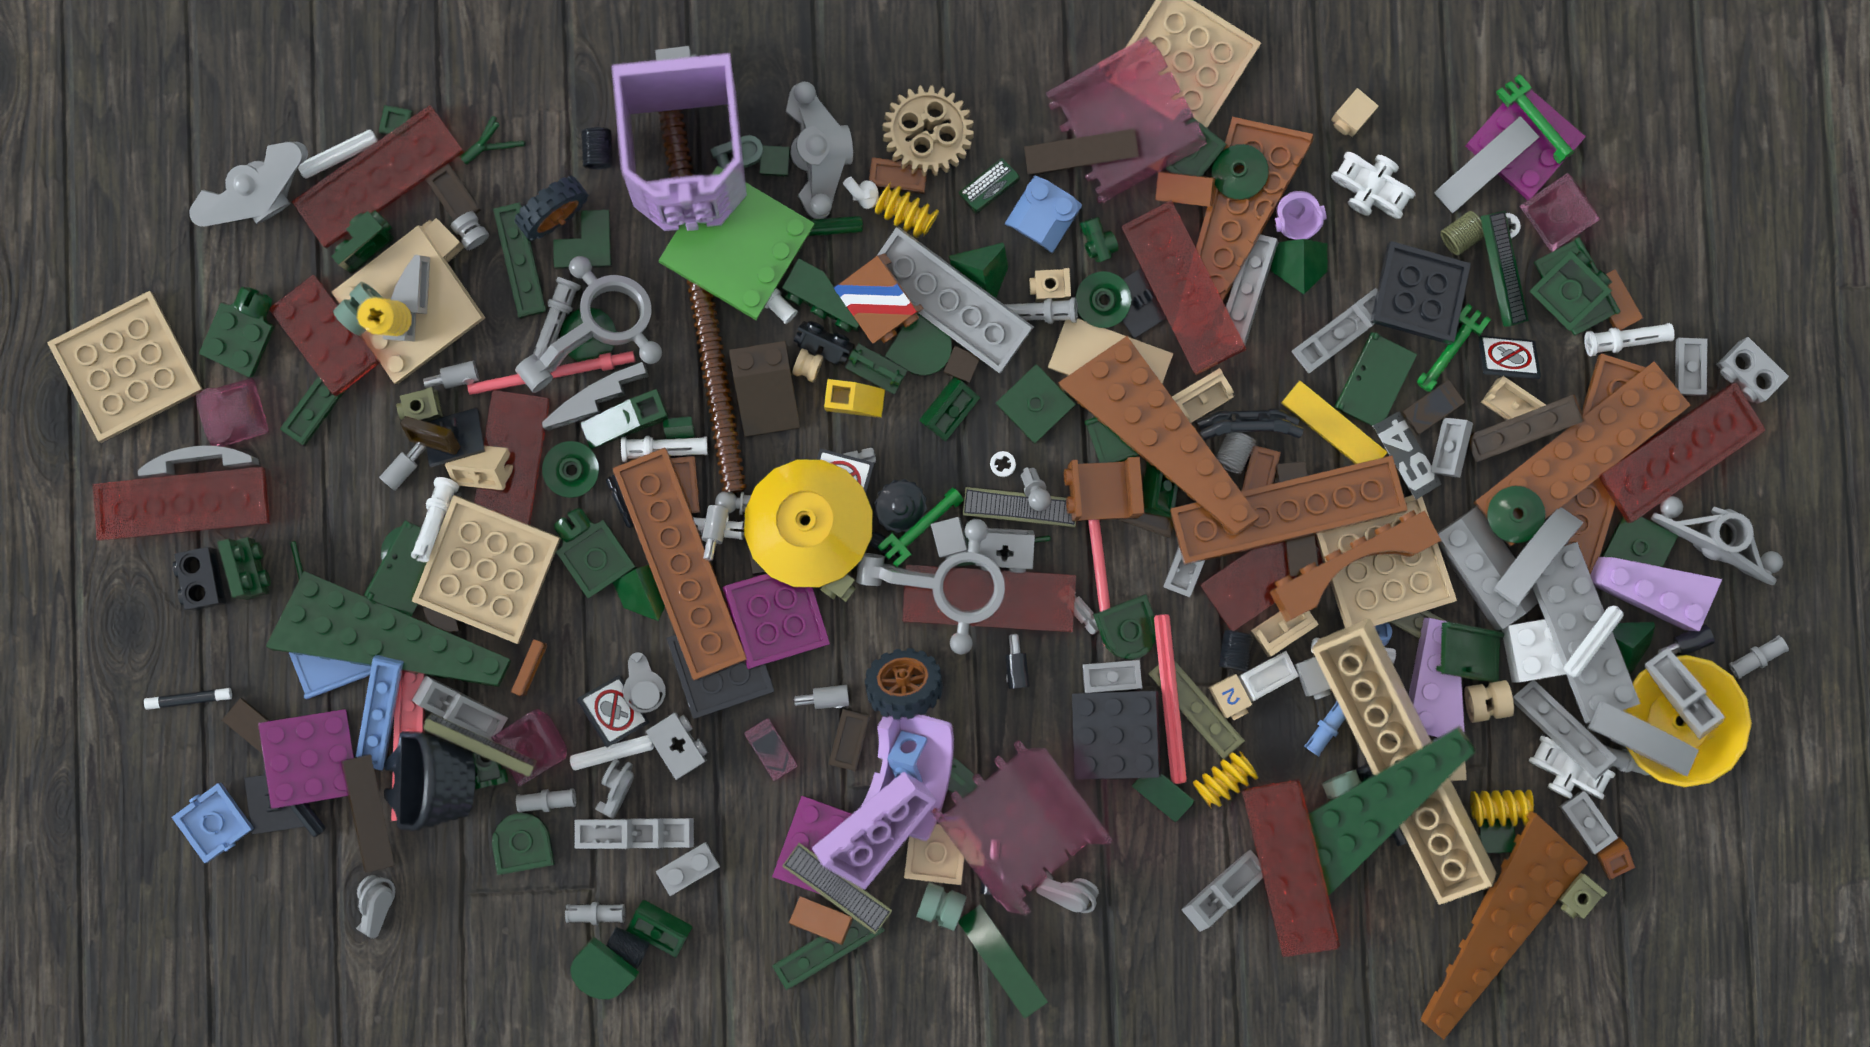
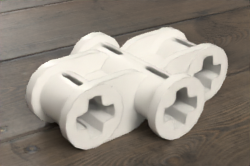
M1346 152L1344 154L1345 160L1338 171L1333 172L1331 177L1341 186L1356 193L1355 197L1350 198L1348 201L1349 206L1357 212L1369 216L1372 212L1370 208L1372 205H1375L1388 215L1401 219L1403 216L1402 210L1409 199L1414 198L1415 192L1405 184L1390 177L1393 172H1397L1399 169L1398 165L1383 155H1377L1375 158L1376 163L1373 166L1358 155ZM1352 167V169H1351V171L1349 172V174H1347V171L1349 170V168ZM1381 170H1383V173L1381 174V176L1378 177V175H1379V173L1381 172ZM1368 193L1369 195H1368V197L1366 198V200L1364 201L1363 199H1364V197L1366 196V194Z
M1541 735L1539 739L1541 744L1534 757H1530L1529 762L1556 775L1553 783H1549L1548 788L1571 799V791L1576 786L1581 790H1585L1586 793L1603 800L1605 796L1603 791L1610 778H1614L1615 773L1608 769L1595 781L1552 739Z

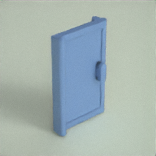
M289 653L305 692L304 698L306 700L370 676L371 666Z

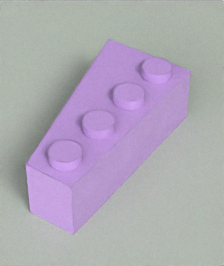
M1598 557L1590 575L1596 588L1683 630L1700 631L1722 579L1613 557Z
M1424 618L1409 698L1427 734L1440 737L1459 725L1464 731L1461 677L1445 675L1436 671V667L1441 665L1442 622L1447 621Z
M903 772L813 846L812 849L825 868L865 890L937 801L924 783Z

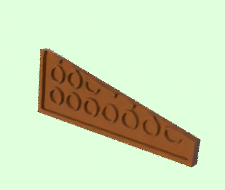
M1232 117L1225 142L1228 145L1224 150L1237 144L1255 147L1267 160L1269 168L1268 179L1258 194L1244 200L1228 198L1219 192L1214 185L1213 203L1206 210L1173 329L1174 333L1202 340L1310 148L1314 138L1313 134ZM1236 166L1234 172L1242 173L1244 166Z
M1128 336L1058 382L1060 388L1073 397L1079 405L1098 418V421L1117 434L1123 442L1148 463L1161 471L1167 479L1186 492L1192 500L1199 503L1234 535H1237L1259 520L1257 513Z
M1532 811L1527 815L1529 821L1522 834H1517L1514 840L1517 844L1509 859H1504L1500 866L1502 871L1497 882L1494 883L1493 887H1489L1471 922L1474 926L1467 939H1462L1459 945L1461 950L1454 964H1449L1445 971L1447 976L1442 987L1438 991L1435 990L1420 1019L1443 1040L1588 864L1577 851Z

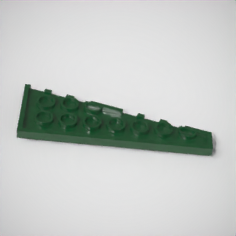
M305 571L266 645L268 649L273 651L308 655L327 660L346 661L364 666H372L373 657L378 655L404 661L402 671H408L409 673L427 674L445 679L452 678L495 687L500 686L511 663L509 658Z
M1460 725L1265 839L1310 911L1316 909L1475 752V748Z

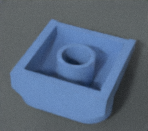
M1034 176L1005 222V225L1016 229L1045 247L1050 253H1053L1080 211L1082 204L1072 195L1046 179Z

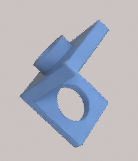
M906 731L900 732L887 758L895 778L906 772L920 782L923 781L916 763L927 743L926 737ZM906 741H914L917 747L911 753H904L901 751L902 744Z

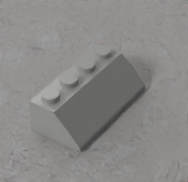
M1477 506L1437 532L1442 540L1438 542L1440 551L1495 630L1506 628L1539 603L1533 588L1518 607L1494 591L1495 586L1516 559L1504 541L1492 531L1488 519Z

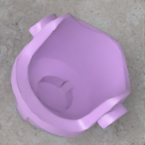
M1290 192L1278 203L1275 227L1277 232L1281 231L1288 238L1295 240L1309 239L1323 226V220L1327 219L1324 205L1319 206L1316 198L1308 192Z

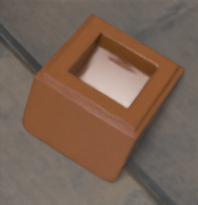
M1620 837L1596 853L1609 880L1635 868L1628 846Z

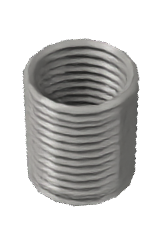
M1242 432L1226 434L1216 458L1224 469L1241 474L1255 446L1256 440Z

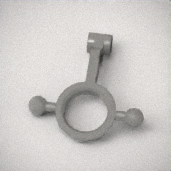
M584 256L573 258L569 264L570 273L576 278L583 279L588 285L580 302V314L583 323L552 343L540 359L536 355H531L524 359L515 369L517 374L530 390L536 393L552 381L553 376L551 373L556 370L564 358L592 337L609 345H622L634 341L640 348L639 355L645 363L654 364L658 362L662 356L660 345L656 342L648 341L642 334L651 317V302L643 287L634 280L620 275H609L597 279L591 272L592 265L588 258ZM604 292H622L635 301L640 312V319L635 326L623 332L605 330L594 321L591 315L590 305L592 301Z
M980 519L969 521L965 527V534L969 539L968 552H960L947 558L939 566L936 574L908 571L900 567L896 568L894 565L884 564V556L864 553L857 568L856 583L880 586L882 580L892 584L933 589V595L940 610L949 618L958 621L957 633L950 639V647L957 654H966L971 650L973 641L968 634L969 624L983 621L994 614L1003 600L1005 591L1004 578L997 564L989 557L979 553L980 543L988 533L987 525ZM963 562L978 563L984 566L992 575L994 592L991 599L983 607L976 610H962L953 606L946 598L943 582L948 571L957 564Z

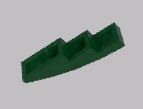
M981 904L958 920V923L1024 1019L1048 1002Z

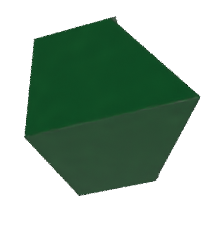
M1308 239L1278 242L1271 264V272L1302 294H1305L1328 272V244Z
M1004 242L949 256L951 266L994 298H997L1008 270Z
M649 565L637 568L613 582L625 609L659 621L665 605Z
M1654 622L1618 623L1612 631L1629 676L1651 644L1655 629Z

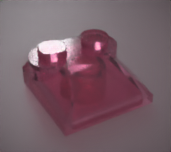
M1569 173L1520 206L1551 252L1600 220L1595 208Z
M253 378L218 388H207L196 394L202 425L211 446L223 447L269 432Z
M539 709L533 710L491 737L494 742L537 761L530 776L508 768L519 787L563 762L567 756L566 744L553 721L546 713Z

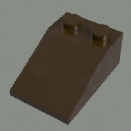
M786 341L729 350L744 436L750 437L801 428Z

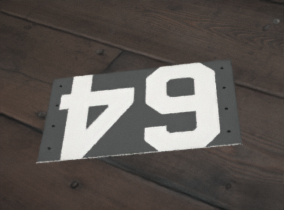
M1400 411L1373 425L1389 455L1393 456L1396 467L1416 500L1442 484L1438 476L1431 472V464Z

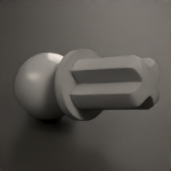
M1024 468L1021 478L1025 485L1024 493L1029 497V505L1036 511H1043L1051 503V496L1046 491V484L1040 480L1035 468Z
M721 492L715 499V505L729 509V513L735 509H740L739 513L743 515L751 496L744 495V492H741V496L738 498L732 492Z

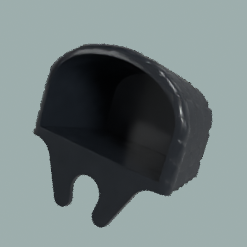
M416 731L401 732L396 750L384 763L385 770H392L394 773V786L392 789H384V798L395 811L397 827L401 830L419 831L426 827H433L434 825L467 817L472 808L475 791V765L472 751L434 735Z

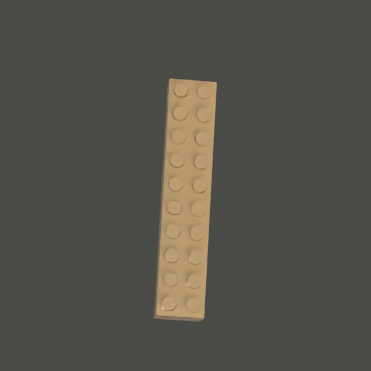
M1370 618L1318 639L1312 651L1374 775L1431 742ZM1448 778L1400 825L1439 905L1492 886L1496 876V871L1450 778Z

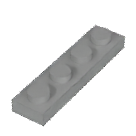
M1265 235L1259 236L1234 281L1216 338L1218 341L1245 347L1278 245V239Z
M1532 680L1513 696V703L1595 781L1617 762L1618 758L1535 680Z

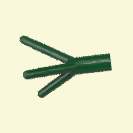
M492 116L479 141L460 155V158L467 165L485 150L521 147L525 145V142L514 141L486 144L500 125L499 122H495L496 117Z

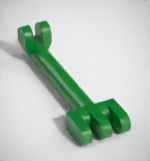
M1519 74L1514 78V81L1520 88H1517L1512 81H1509L1505 84V87L1510 95L1503 88L1497 90L1496 93L1508 108L1515 102L1522 108L1557 149L1553 157L1560 164L1567 157L1574 154L1575 151L1527 98L1526 94L1531 91L1532 87Z
M1467 304L1460 313L1459 323L1462 324V327L1456 334L1455 342L1451 345L1448 344L1427 374L1423 372L1417 380L1418 385L1425 391L1431 392L1438 383L1436 380L1471 332L1480 336L1490 323L1491 319L1487 316L1480 325L1476 323L1482 314L1479 310H1476L1471 319L1467 317L1473 307L1470 304Z
M952 487L944 494L945 498L901 538L897 539L892 533L878 546L882 551L891 544L893 548L885 555L888 559H891L897 552L901 555L893 563L896 568L911 556L906 547L952 506L956 508L964 501L956 489Z

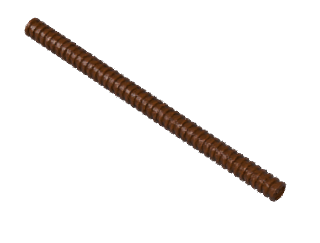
M683 109L658 111V114L661 115L659 121L663 123L661 126V131L664 132L662 139L666 140L663 144L664 148L667 149L665 156L669 158L666 161L667 165L670 166L668 173L671 174V177L669 179L694 177V174L691 173L693 166L689 165L692 161L691 157L688 156L690 149L686 147L689 142L685 139L687 132L684 131L686 125L682 122L684 115L681 114V111ZM687 280V285H690L688 293L692 294V297L689 298L690 302H693L691 310L695 312L692 315L693 319L696 320L694 327L698 329L695 332L696 336L699 337L697 345L701 347L698 349L699 354H702L700 362L703 363L701 370L705 371L703 379L706 380L704 387L708 389V392L705 393L706 397H709L707 405L711 406V409L708 410L709 414H712L710 422L714 424L711 427L712 431L715 432L713 440L717 442L714 447L718 449L716 457L720 459L717 465L721 466L719 474L723 477L720 479V482L724 484L722 492L734 493L743 491L747 488V484L743 483V480L746 479L745 475H742L744 467L740 465L743 460L739 458L741 450L737 448L740 443L739 440H736L738 432L734 430L737 425L733 423L735 415L731 412L734 410V407L730 406L732 397L728 395L731 393V390L727 388V385H729V380H726L728 372L724 371V368L727 366L723 362L725 355L721 353L724 349L723 345H720L722 337L718 336L721 331L720 328H717L719 320L715 318L718 315L717 311L714 310L716 303L712 300L715 296Z

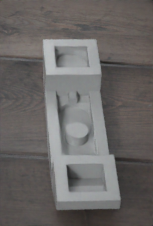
M1520 116L1438 188L1434 194L1453 214L1535 142L1539 136Z
M1376 288L1291 351L1308 373H1311L1374 325L1370 321L1377 294Z
M192 446L168 452L151 460L138 470V476L147 479L175 475L174 464L223 458L224 466L236 468L259 465V459L226 447Z
M1562 507L1556 509L1495 586L1494 591L1518 607L1562 548L1567 545L1579 530L1583 522Z

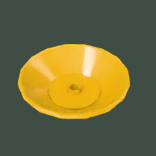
M795 460L773 469L755 486L745 508L744 536L753 559L770 577L793 587H821L842 579L862 560L872 538L873 511L864 488L847 470L824 460ZM809 516L811 519L810 523L802 525V517Z
M1689 655L1677 656L1679 661L1706 690L1705 695L1725 716L1723 723L1700 740L1685 721L1681 726H1678L1676 718L1680 715L1660 690L1648 670L1645 669L1633 681L1640 704L1622 711L1680 739L1699 751L1688 776H1684L1633 752L1629 748L1627 750L1641 769L1660 782L1681 787L1708 784L1732 770L1747 748L1752 724L1748 701L1735 678L1713 661Z

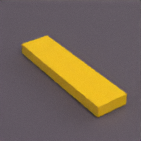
M1301 381L1295 385L1281 402L1282 405L1355 464L1380 459L1387 454L1385 449Z

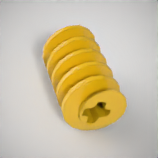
M890 182L877 201L875 213L880 214L885 210L884 218L886 220H890L895 216V226L905 222L903 227L905 232L914 228L913 237L918 238L922 234L925 236L937 218L939 210L936 209L933 213L929 214L930 205L928 203L919 208L920 198L909 202L911 193L908 191L901 197L899 195L901 187L897 186L894 190H890Z
M369 298L361 304L358 310L357 318L359 324L372 334L400 336L409 330L412 323L410 309L406 304L397 300Z
M1240 751V757L1235 753L1229 755L1231 764L1224 759L1221 760L1222 771L1213 766L1211 768L1213 777L1204 773L1202 775L1204 784L1197 780L1193 782L1194 787L1210 808L1211 803L1218 807L1222 806L1219 798L1221 796L1230 800V789L1239 793V782L1249 786L1247 776H1251L1255 780L1258 779L1253 766Z
M1497 790L1492 791L1491 795L1487 791H1481L1479 796L1476 791H1472L1470 794V811L1473 819H1476L1478 827H1482L1484 819L1488 820L1490 827H1494L1496 818L1499 819L1501 826H1505L1507 818H1510L1513 826H1517L1518 818H1522L1523 824L1526 826L1529 821L1527 815L1530 811L1533 812L1534 809L1531 790H1527L1525 795L1522 790H1516L1514 794L1510 790H1504L1502 796Z

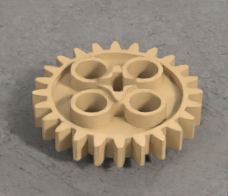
M932 85L926 93L922 86H919L918 94H914L911 89H908L907 99L902 95H898L897 101L899 105L891 103L890 110L893 113H885V120L888 122L883 123V130L888 133L883 135V141L890 142L886 150L887 152L896 151L893 155V161L902 159V169L909 164L912 165V174L918 168H921L923 176H926L928 169H932L933 174L937 176L938 168L940 167L947 173L949 171V163L957 167L959 164L957 157L965 159L967 153L964 149L971 148L972 143L967 139H972L974 135L973 131L968 130L973 126V120H965L969 117L970 111H961L963 101L954 103V93L945 97V88H942L938 94L934 93ZM937 109L942 115L932 117L928 114V111ZM906 120H912L916 123V126L910 129L904 127L902 123ZM947 120H949V121L951 122V123H945V124H943V122H944V121H947ZM927 127L929 131L933 130V134H929L928 131L923 132V128ZM948 133L954 139L950 142H945L940 138V135ZM906 138H909V139H910V138H913V139H912L911 141H909V142H907V141L905 140ZM923 144L929 150L925 153H919L914 147Z

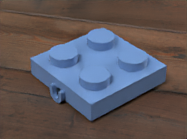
M217 783L201 796L200 794L194 796L189 800L190 804L172 817L204 863L210 862L223 851H229L231 847L236 845L235 843L254 829L222 783Z

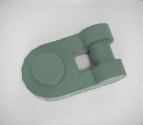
M747 135L741 137L744 168L761 160L763 146L755 136ZM733 140L711 149L713 158L717 159L719 167L725 170L731 163L727 155L734 152Z

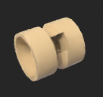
M1506 680L1491 682L1487 688L1483 684L1465 687V705L1472 723L1487 721L1491 715L1495 719L1513 716V697L1509 683Z

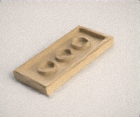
M1077 319V323L1065 320L1048 369L1069 376L1126 336L1105 328L1094 327L1081 319ZM1128 337L1160 382L1163 383L1173 353Z

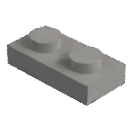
M1676 339L1675 387L1684 396L1707 395V339Z
M1443 418L1432 463V473L1460 478L1473 426L1472 422L1462 419Z
M1140 660L1082 665L1085 693L1142 688Z
M1585 790L1580 791L1559 806L1592 854L1598 853L1618 839Z
M707 842L657 870L656 873L669 896L719 868L720 865Z

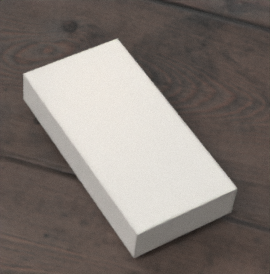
M1284 651L1239 675L1238 678L1252 702L1299 677V674L1287 651Z

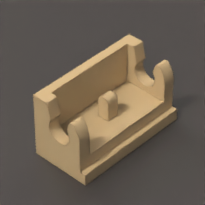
M1219 368L1172 396V398L1190 423L1232 399L1234 392Z
M1505 376L1498 378L1481 401L1482 404L1506 420L1546 405Z
M484 446L485 452L445 464L451 480L455 481L459 486L504 490L505 483L513 470V465L509 464L504 469L505 462L510 455L508 448Z
M1279 611L1252 629L1251 633L1267 657H1269L1319 624L1310 611L1288 622L1285 621Z

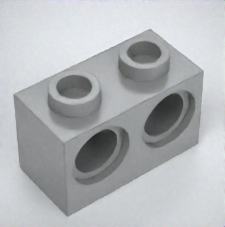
M1749 337L1740 340L1716 364L1721 369V375L1729 382H1735L1742 389L1740 391L1741 394L1748 401L1755 402L1756 404L1766 401L1789 377ZM1737 356L1744 359V369L1737 367L1735 362ZM1757 376H1761L1765 380L1764 389L1757 386Z

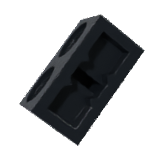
M205 547L174 554L173 572L175 577L179 578L181 589H178V599L185 610L194 611L226 604L215 548ZM197 558L200 561V568L196 573H192L190 563L193 559ZM203 586L205 597L198 601L195 597V591L198 587Z

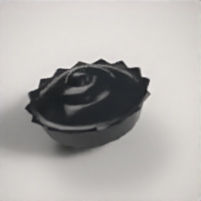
M906 479L900 481L893 480L890 484L884 485L883 489L877 493V499L874 502L876 508L875 515L878 518L879 524L883 525L887 531L892 530L895 533L907 532L924 517V513L928 509L925 504L927 497L923 494L922 488L918 487L915 482H909Z

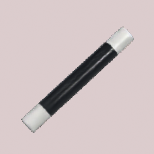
M231 688L145 698L144 707L146 710L227 700L232 699Z

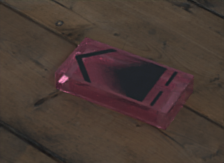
M769 718L744 733L773 781L798 767V764Z

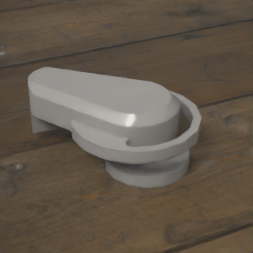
M634 653L628 660L629 678L623 687V697L627 705L633 710L640 713L651 712L663 703L666 695L663 680L651 671L647 658L642 653ZM660 692H662V693H663L662 698H661L660 702L658 703V700H659V698H660ZM632 699L633 703L641 709L634 707L629 700Z
M614 759L610 764L601 783L611 788L606 804L600 801L595 809L612 819L617 815L634 779L633 772H631L633 765L628 762L620 771L617 769L619 766V760Z
M1048 872L1044 873L1036 889L1038 894L1074 912L1089 913L1094 910L1099 891L1093 883L1080 878L1074 879L1072 883H1060L1052 880L1053 877ZM1091 901L1092 906L1087 908L1089 902Z
M370 875L362 880L357 889L362 921L356 929L370 938H376L379 935L388 909L394 900L395 887L387 878ZM382 882H387L390 889L383 885Z

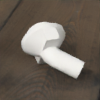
M848 177L843 182V185L852 194L853 200H858L863 208L871 209L877 204L879 192L877 186L872 181H864L858 185L852 177Z

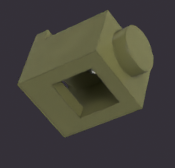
M432 387L401 395V403L396 404L400 420L408 416L427 422L443 417L438 392ZM420 401L421 408L418 411H413V403Z
M847 574L842 579L822 586L820 590L833 600L838 596L847 602L856 590L853 586L856 581Z
M1579 873L1558 899L1563 904L1560 909L1573 919L1576 916L1584 919L1607 892L1588 876ZM1581 893H1584L1586 899L1580 904L1577 898Z

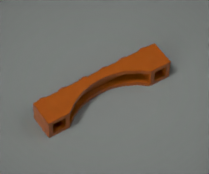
M1412 510L1399 517L1400 524L1391 527L1390 523H1387L1374 530L1375 537L1367 540L1363 536L1350 543L1352 549L1344 553L1338 549L1325 556L1327 562L1317 567L1316 563L1313 562L1300 569L1301 576L1292 580L1291 576L1288 575L1275 582L1277 588L1272 590L1270 594L1285 621L1288 622L1317 607L1321 595L1331 579L1351 562L1379 554L1412 557L1442 541L1426 511L1424 510L1416 514Z

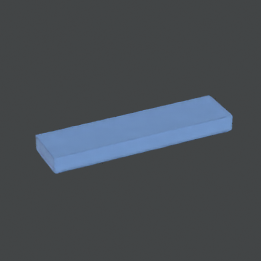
M375 655L372 660L356 757L371 754L374 769L383 770L385 760L387 759L404 661Z

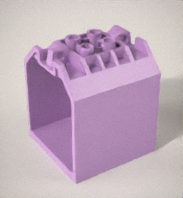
M730 54L612 65L622 173L633 206L664 231L679 230L678 225L686 223L687 231L698 230V222L707 223V227L722 225L747 196L737 95ZM729 104L734 159L721 175L666 179L655 182H644L636 176L631 114Z

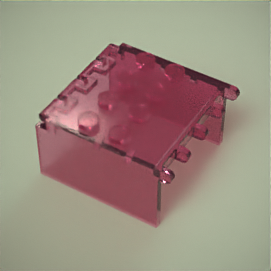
M1147 36L1046 92L1048 98L1053 100V102L1048 104L1050 109L1053 110L1061 106L1068 119V122L1060 126L1062 132L1072 128L1076 137L1079 138L1136 129L1139 158L1091 165L1094 171L1085 176L1087 181H1091L1096 177L1099 179L1101 186L1095 188L1097 193L1100 194L1096 198L1099 204L1199 150V147L1207 144L1197 121L1186 126L1185 122L1192 119L1194 115L1184 96L1176 100L1172 99L1181 90L1171 71L1160 75L1159 72L1168 68V65L1156 43Z
M1018 740L1013 744L1019 752L1007 763L1000 756L995 758L994 761L999 769L985 781L979 774H976L972 778L978 787L963 799L956 791L951 794V798L956 805L945 814H942L936 807L931 813L996 901L1002 903L1008 912L1027 914L1030 910L1022 900L1026 896V893L1021 888L1022 885L1030 892L1047 878V874L1042 869L1043 867L1051 874L1069 860L1064 852L1065 849L1073 856L1088 842L1089 844L1109 845L1113 840L1045 748L1026 749L1022 742Z

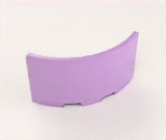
M920 714L914 715L915 718L913 719L901 717V720L893 719L892 716H888V718L883 716L877 727L879 735L878 758L883 759L880 773H874L871 786L861 807L896 779L887 758L900 732L906 731L926 737L927 743L916 765L923 780L922 783L925 784L937 802L909 835L910 837L926 841L936 825L949 785L954 749L952 725L949 722L925 715L920 716ZM904 742L901 746V751L904 753L913 752L917 747L916 742Z

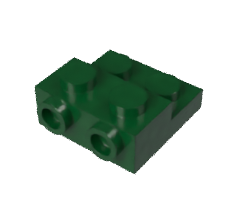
M376 210L371 213L367 211L364 214H357L351 219L350 226L346 228L353 238L350 241L347 239L341 242L335 248L336 252L331 257L339 266L353 274L394 239L389 233L392 229L391 225Z
M1571 250L1530 290L1569 331L1613 290L1609 286L1612 280L1601 270L1598 273L1594 272L1589 267L1592 261L1581 250L1577 253Z
M248 537L237 541L226 539L217 542L233 598L249 600L270 594L268 586H271V580L266 569L263 570L261 559H263L264 555L259 542L256 543L255 539Z

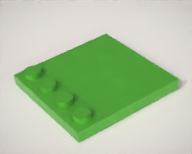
M717 166L711 176L721 175L724 169ZM746 183L747 196L722 225L707 227V223L698 222V230L687 231L686 223L680 225L679 230L676 231L660 257L659 263L757 320L815 223Z

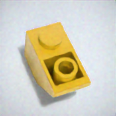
M828 379L824 404L825 411L882 418L885 389L857 382Z

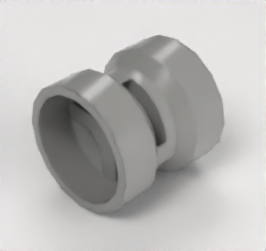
M474 211L461 215L450 225L454 233L462 238L461 243L466 250L474 249L489 237L485 227H481L478 224L479 219Z

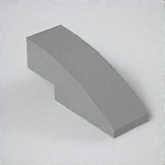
M414 255L403 271L391 297V300L400 301L410 309L412 323L409 330L400 336L383 335V339L415 342L416 313L427 314L430 257Z
M1666 648L1645 664L1646 669L1660 690L1699 740L1723 723L1725 716L1705 695L1706 690L1669 648Z
M427 675L412 699L418 706L494 742L508 719L490 707Z
M1249 850L1196 895L1182 911L1201 932L1213 925L1228 909L1237 904L1269 871L1256 855Z

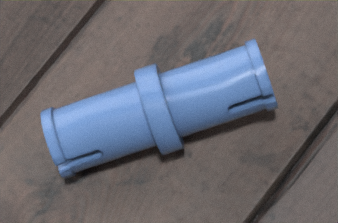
M1337 700L1324 720H1319L1317 723L1319 727L1307 744L1304 745V747L1318 757L1331 738L1339 734L1337 730L1346 719Z

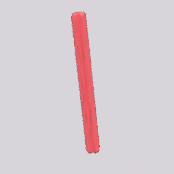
M1160 614L1154 617L1170 776L1171 782L1181 784L1186 782L1187 777L1171 624L1168 614Z

